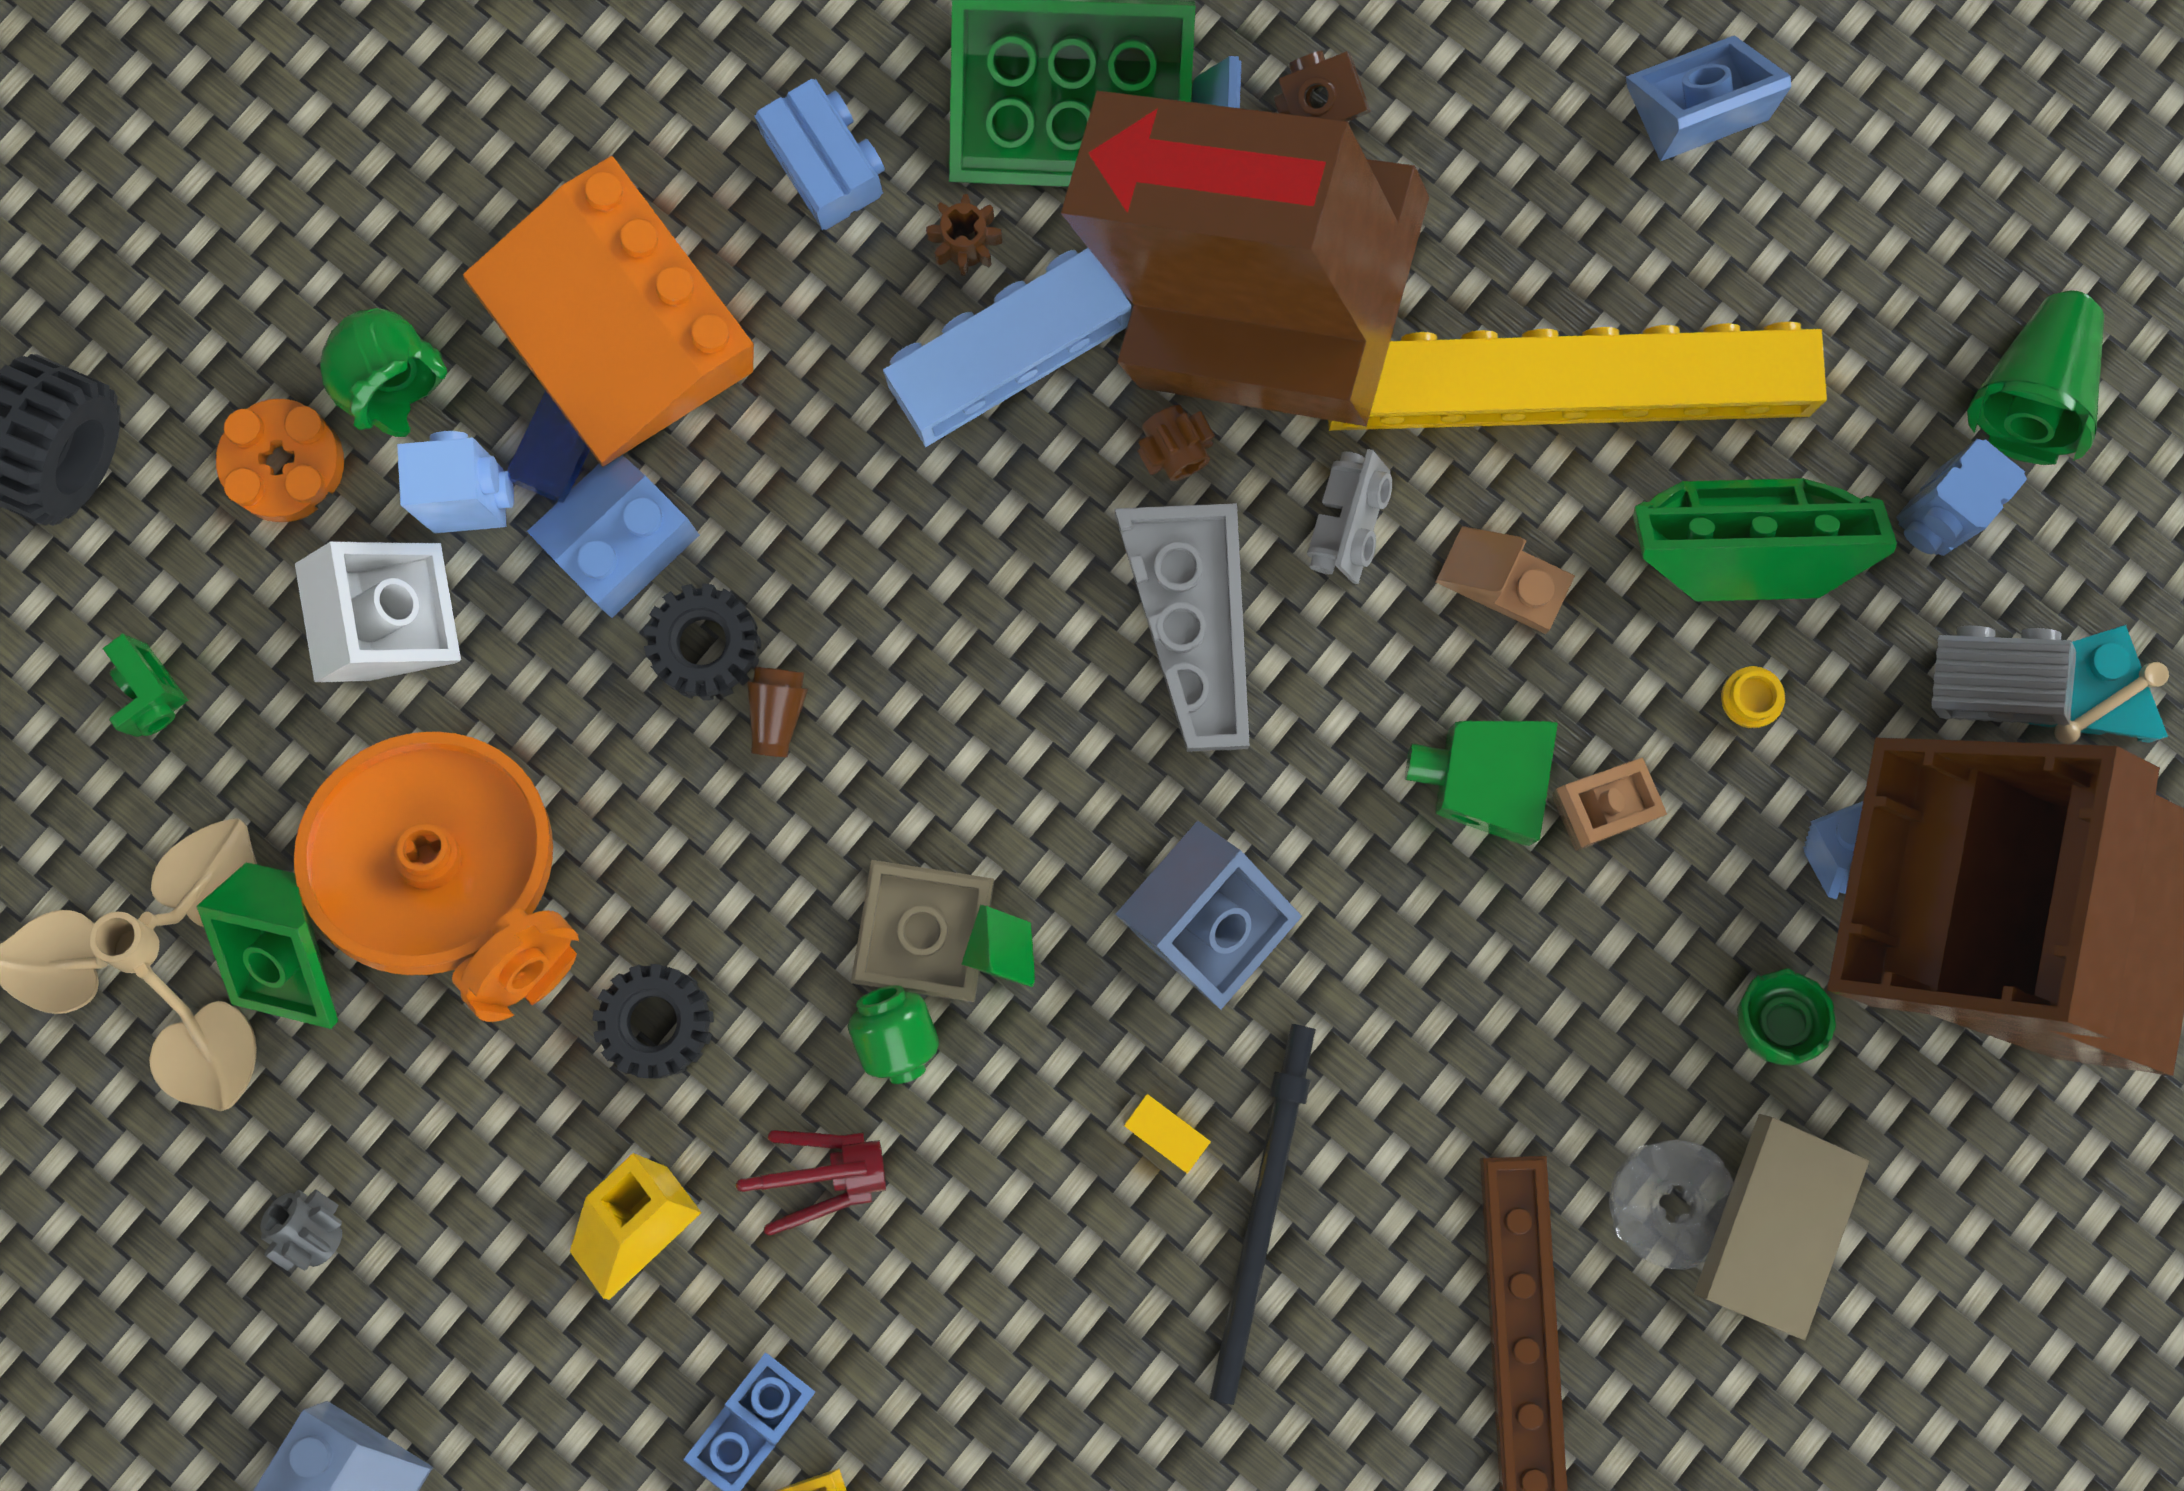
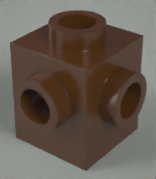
M1321 50L1290 62L1288 65L1291 74L1279 78L1283 93L1274 96L1278 113L1348 122L1371 113L1353 58L1347 51L1325 60ZM1319 88H1326L1328 91L1326 104L1321 108L1315 109L1311 103L1312 94Z

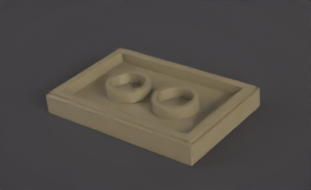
M1759 1114L1693 1295L1791 1336L1806 1340L1869 1160L1774 1117Z

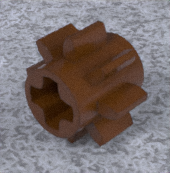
M963 194L961 203L954 204L951 207L940 202L937 205L941 219L940 225L926 227L928 241L942 243L934 253L936 263L942 265L950 259L954 264L959 265L961 276H966L968 267L979 262L989 268L992 263L988 246H996L1003 242L1001 229L987 227L994 219L993 207L987 205L979 210L976 206L970 204L968 194ZM960 230L968 235L975 231V238L969 240L961 235L955 239L954 233Z
M1174 405L1154 414L1142 425L1146 437L1138 442L1141 448L1137 451L1150 475H1154L1164 469L1170 481H1178L1191 476L1209 463L1211 458L1206 449L1213 445L1211 439L1215 437V434L1202 411L1188 417L1181 405Z

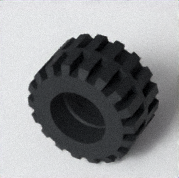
M30 354L28 357L22 355L15 358L9 366L5 365L0 369V507L41 525L47 526L50 524L54 526L60 524L65 518H71L82 505L86 504L109 468L119 437L120 405H117L118 397L115 391L110 389L109 385L38 354Z

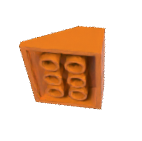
M613 156L608 157L561 185L463 274L464 280L602 467L753 373L754 343Z

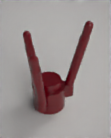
M772 1130L768 1134V1139L773 1143L842 1149V1152L830 1153L831 1165L760 1175L739 1179L736 1182V1189L740 1192L833 1180L835 1191L847 1190L843 1194L766 1224L764 1233L768 1236L792 1229L851 1205L871 1203L872 1192L886 1191L880 1140L865 1142L864 1132L833 1135Z

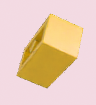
M1148 1094L1145 1095L1123 1125L1187 1174L1211 1142Z

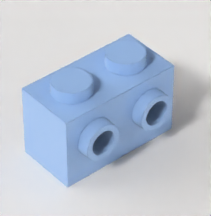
M441 431L431 434L430 441L397 444L400 505L433 533L507 527L505 508H512L514 505V489L511 475L508 471H503V468L496 462L495 457L490 456L473 437L468 438V434L459 431Z

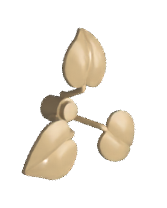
M229 819L208 825L178 842L162 857L152 876L151 891L158 902L167 907L174 908L169 913L153 915L150 912H144L139 919H136L125 912H111L102 916L94 923L81 913L72 910H58L40 915L28 922L14 935L0 944L1 987L20 1002L45 1013L63 1014L78 1010L91 1002L95 997L99 986L96 969L104 968L109 964L122 972L136 973L138 977L142 978L178 1013L183 1021L163 1029L153 1043L149 1061L151 1073L158 1086L167 1095L183 1103L221 1112L231 1108L246 1090L255 1067L257 1047L255 1034L250 1022L240 1010L222 1001L206 1005L194 1016L190 1008L152 971L150 965L155 961L159 952V939L153 930L156 926L179 923L187 914L195 924L204 927L196 906L244 863L257 864L246 824L240 819Z

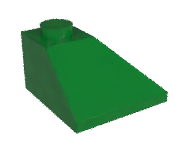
M247 862L244 863L196 906L231 1004L331 1029L338 1022V1017L309 913L302 902L295 873Z

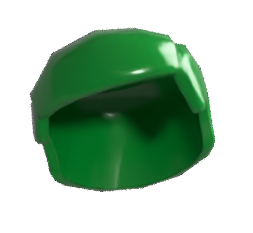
M1789 968L1762 976L1757 975L1747 986L1737 1007L1739 1033L1750 1051L1764 1061L1778 1065H1798L1818 1057L1828 1048L1829 1041L1832 1039L1836 1028L1833 1001L1817 981L1794 972Z

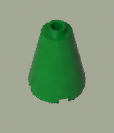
M2070 290L2055 293L2045 298L1972 397L1967 410L1969 427L1975 433L1976 427L1979 425L1989 435L1988 442L2005 456L2033 464L2055 465L2059 455L2075 453L2074 461L2082 458L2091 448L2097 430L2104 312L2089 295L2080 291Z

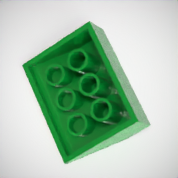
M952 0L949 182L1069 187L1097 91L1191 102L1195 1Z

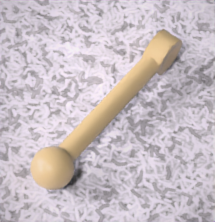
M2160 662L2144 665L2139 672V678L2074 721L2070 720V725H2057L2054 732L2056 739L2063 744L2075 743L2080 737L2081 730L2146 687L2164 685L2169 678L2167 667Z

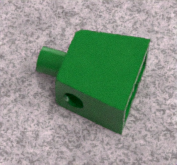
M1550 721L1455 722L1448 730L1445 749L1411 743L1406 763L1405 780L1439 786L1435 813L1439 816L1518 844L1530 846L1539 841L1541 837L1558 723Z

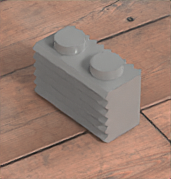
M1960 626L1957 627L1956 636L1939 635L1932 709L1939 718L2070 725L2076 649L2071 640H2061V632L2045 628H2028L2022 630L2021 638L1995 637L1996 630L1989 627Z

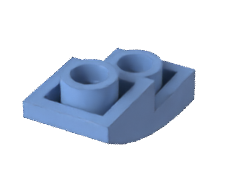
M765 1352L683 1460L721 1491H741L813 1397L815 1391Z

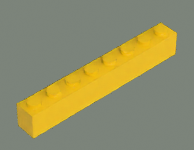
M1778 322L1765 326L1763 331H1741L1740 326L1737 324L1723 323L1708 326L1703 329V332L1680 333V328L1673 325L1654 326L1643 330V334L1619 335V330L1613 327L1588 329L1582 333V336H1559L1558 331L1554 329H1534L1524 332L1520 338H1498L1496 332L1488 330L1468 332L1463 334L1461 339L1437 340V335L1429 332L1410 333L1402 336L1401 341H1390L1367 427L1328 420L1329 431L1810 417L1827 401L1822 329H1801V324L1797 322Z

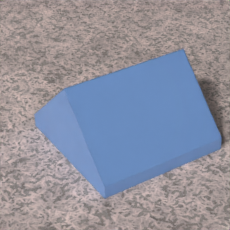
M1735 35L1626 76L1627 88L1660 162L1768 121L1792 87L1791 76Z

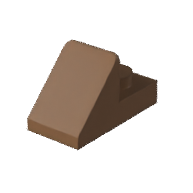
M1462 526L1435 582L1546 634L1558 614L1575 575L1522 551L1527 540L1521 537Z
M1643 757L1563 785L1552 794L1576 851L1667 815Z

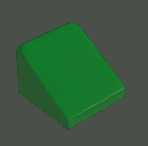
M980 904L961 965L1007 981L1033 987L1035 970L1031 922Z

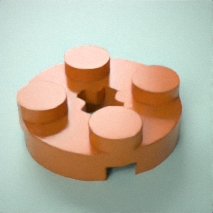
M270 399L253 404L247 409L236 410L228 416L224 423V433L217 447L216 469L220 483L224 487L229 499L263 520L292 522L308 517L318 510L315 506L324 500L328 492L333 495L343 475L344 452L337 434L315 410L293 400ZM283 446L287 453L294 454V462L284 464L283 474L274 475L273 468L266 465L267 458L273 454L274 449Z
M521 908L507 912L494 924L492 929L494 936L474 956L463 961L455 969L452 975V982L460 990L462 1000L479 1019L486 1022H497L510 1018L514 1014L508 1006L519 1002L524 997L531 1005H534L549 994L566 976L577 956L570 943L572 940L579 941L576 931L559 913L548 910L527 915Z

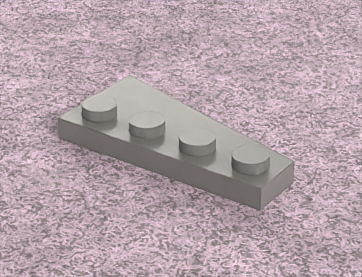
M1237 503L1115 509L1116 521L1186 751L1248 749L1250 744Z

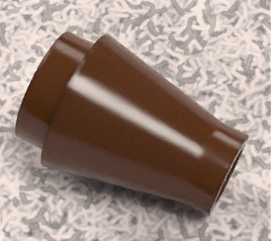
M755 667L753 681H747L752 732V754L788 757L789 744L808 692V688H803L804 672Z

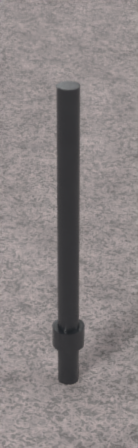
M1291 1024L1281 1073L1274 1072L1269 1096L1275 1097L1209 1397L1213 1401L1234 1405L1299 1105L1300 1103H1307L1311 1080L1306 1079V1073L1316 1029L1297 1024Z

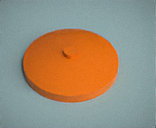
M418 732L389 738L360 751L345 761L322 783L312 797L300 822L294 849V873L302 902L310 917L325 937L335 947L361 964L377 970L402 975H430L455 970L463 961L474 956L494 936L492 934L493 926L501 916L516 908L523 909L527 915L532 914L544 894L553 861V837L549 817L537 789L524 770L502 751L483 741L447 732Z

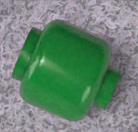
M899 985L879 988L861 997L856 1003L857 1010L851 1015L847 1026L864 1071L872 1077H889L892 1084L910 1082L923 1075L926 1071L925 1064L936 1054L939 1046V1038L923 998L916 993L905 992L904 988Z

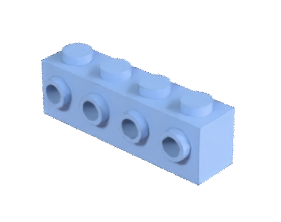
M1089 248L1080 253H1077L1076 250H1070L1059 255L1046 267L1045 274L1028 284L1024 281H1018L1007 286L994 298L995 303L976 315L973 312H965L958 315L942 329L943 334L923 346L921 343L910 344L891 358V365L883 369L888 387L925 447L1128 327L1131 316V304L1121 288Z

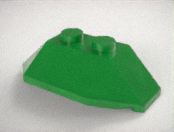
M1804 478L1682 481L1659 493L1651 501H1644L1636 505L1633 512L1643 559L1694 601L1820 598L1894 553L1897 545L1883 500L1870 496L1860 499L1841 488Z

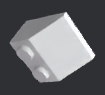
M329 542L295 563L314 682L372 681L455 664L461 661L441 543Z

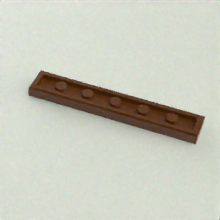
M1547 1156L1480 1158L1500 1491H1567Z

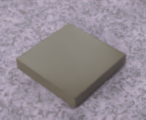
M871 860L851 983L877 988L899 985L904 988L905 992L975 1003L980 971L961 965L980 904L988 907L991 906L995 880L987 877Z

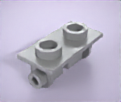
M1367 449L1365 457L1357 453L1345 451L1342 452L1340 461L1333 462L1322 503L1326 507L1342 509L1340 518L1322 514L1318 515L1307 555L1312 558L1310 563L1312 570L1323 574H1333L1336 566L1354 584H1359L1363 566L1367 567L1373 559L1376 548L1374 527L1379 510L1387 506L1392 492L1390 470L1374 450Z

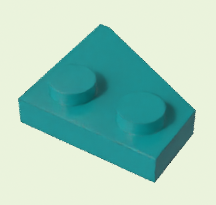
M2126 625L2072 642L2076 649L2071 721H2074L2139 678L2142 666ZM2146 687L2081 730L2083 733L2096 735L2110 733L2138 738V741L2147 743L2168 737L2149 687ZM2026 723V724H2033V725H2039V726H2045V727H2055V726L2058 725V724L2049 725V724H2044V723H2042V724Z

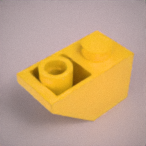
M632 1153L585 1198L570 1253L604 1299L610 1300L702 1212L667 1166Z

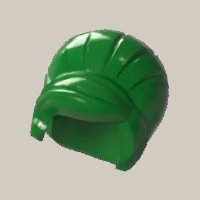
M379 308L356 311L345 317L329 334L322 350L320 362L322 381L327 394L339 408L355 418L353 425L358 430L372 428L374 424L382 432L394 437H406L411 432V427L407 422V416L411 410L410 404L430 395L447 375V368L442 361L439 350L434 349L429 342L422 341L413 326L402 316Z

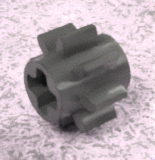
M316 1189L309 1196L300 1190H297L295 1194L287 1193L280 1196L268 1207L261 1220V1239L270 1245L264 1255L287 1271L294 1264L304 1271L309 1266L316 1267L323 1264L335 1253L342 1239V1229L340 1227L342 1221L333 1215L339 1205Z

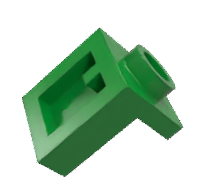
M122 633L102 649L115 665L110 670L112 679L128 697L134 700L110 717L109 721L117 731L136 737L153 735L167 727L175 719L174 711L189 700L149 645Z

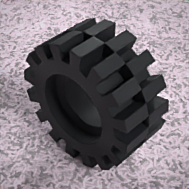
M703 583L702 588L696 589L692 584L681 586L683 593L676 596L670 591L662 597L666 603L661 609L656 606L653 607L649 614L653 618L651 626L645 625L643 634L648 640V645L644 646L645 654L651 661V668L657 676L682 696L693 699V696H698L703 701L714 700L713 695L721 693L723 697L734 693L731 688L738 683L744 686L750 679L747 676L748 671L751 667L755 669L758 665L759 658L756 656L757 649H761V638L757 634L756 629H758L754 618L743 603L737 600L731 592L724 588L722 591L717 590L712 584ZM710 620L718 623L723 628L726 636L725 648L722 654L709 664L697 665L690 663L683 657L680 650L682 633L690 624L696 621Z
M651 964L650 966L637 965L630 967V971L626 974H617L610 980L613 983L608 990L602 989L597 999L602 1001L599 1010H593L592 1021H597L598 1031L593 1032L596 1043H601L604 1051L601 1053L605 1059L614 1062L617 1065L616 1069L625 1074L653 1079L667 1078L669 1075L680 1074L687 1070V1066L690 1063L697 1062L703 1055L701 1050L705 1043H710L712 1033H709L710 1022H714L713 1011H709L707 1002L710 1000L706 992L697 986L698 982L691 976L680 972V970L658 964ZM650 997H661L673 1006L677 1016V1026L674 1034L667 1042L659 1046H646L639 1042L632 1033L630 1025L631 1015L641 1001Z

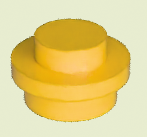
M1749 666L1736 671L1726 680L1721 693V701L1725 713L1733 722L1746 728H1761L1773 722L1781 714L1785 704V692L1782 683L1771 671L1762 667Z

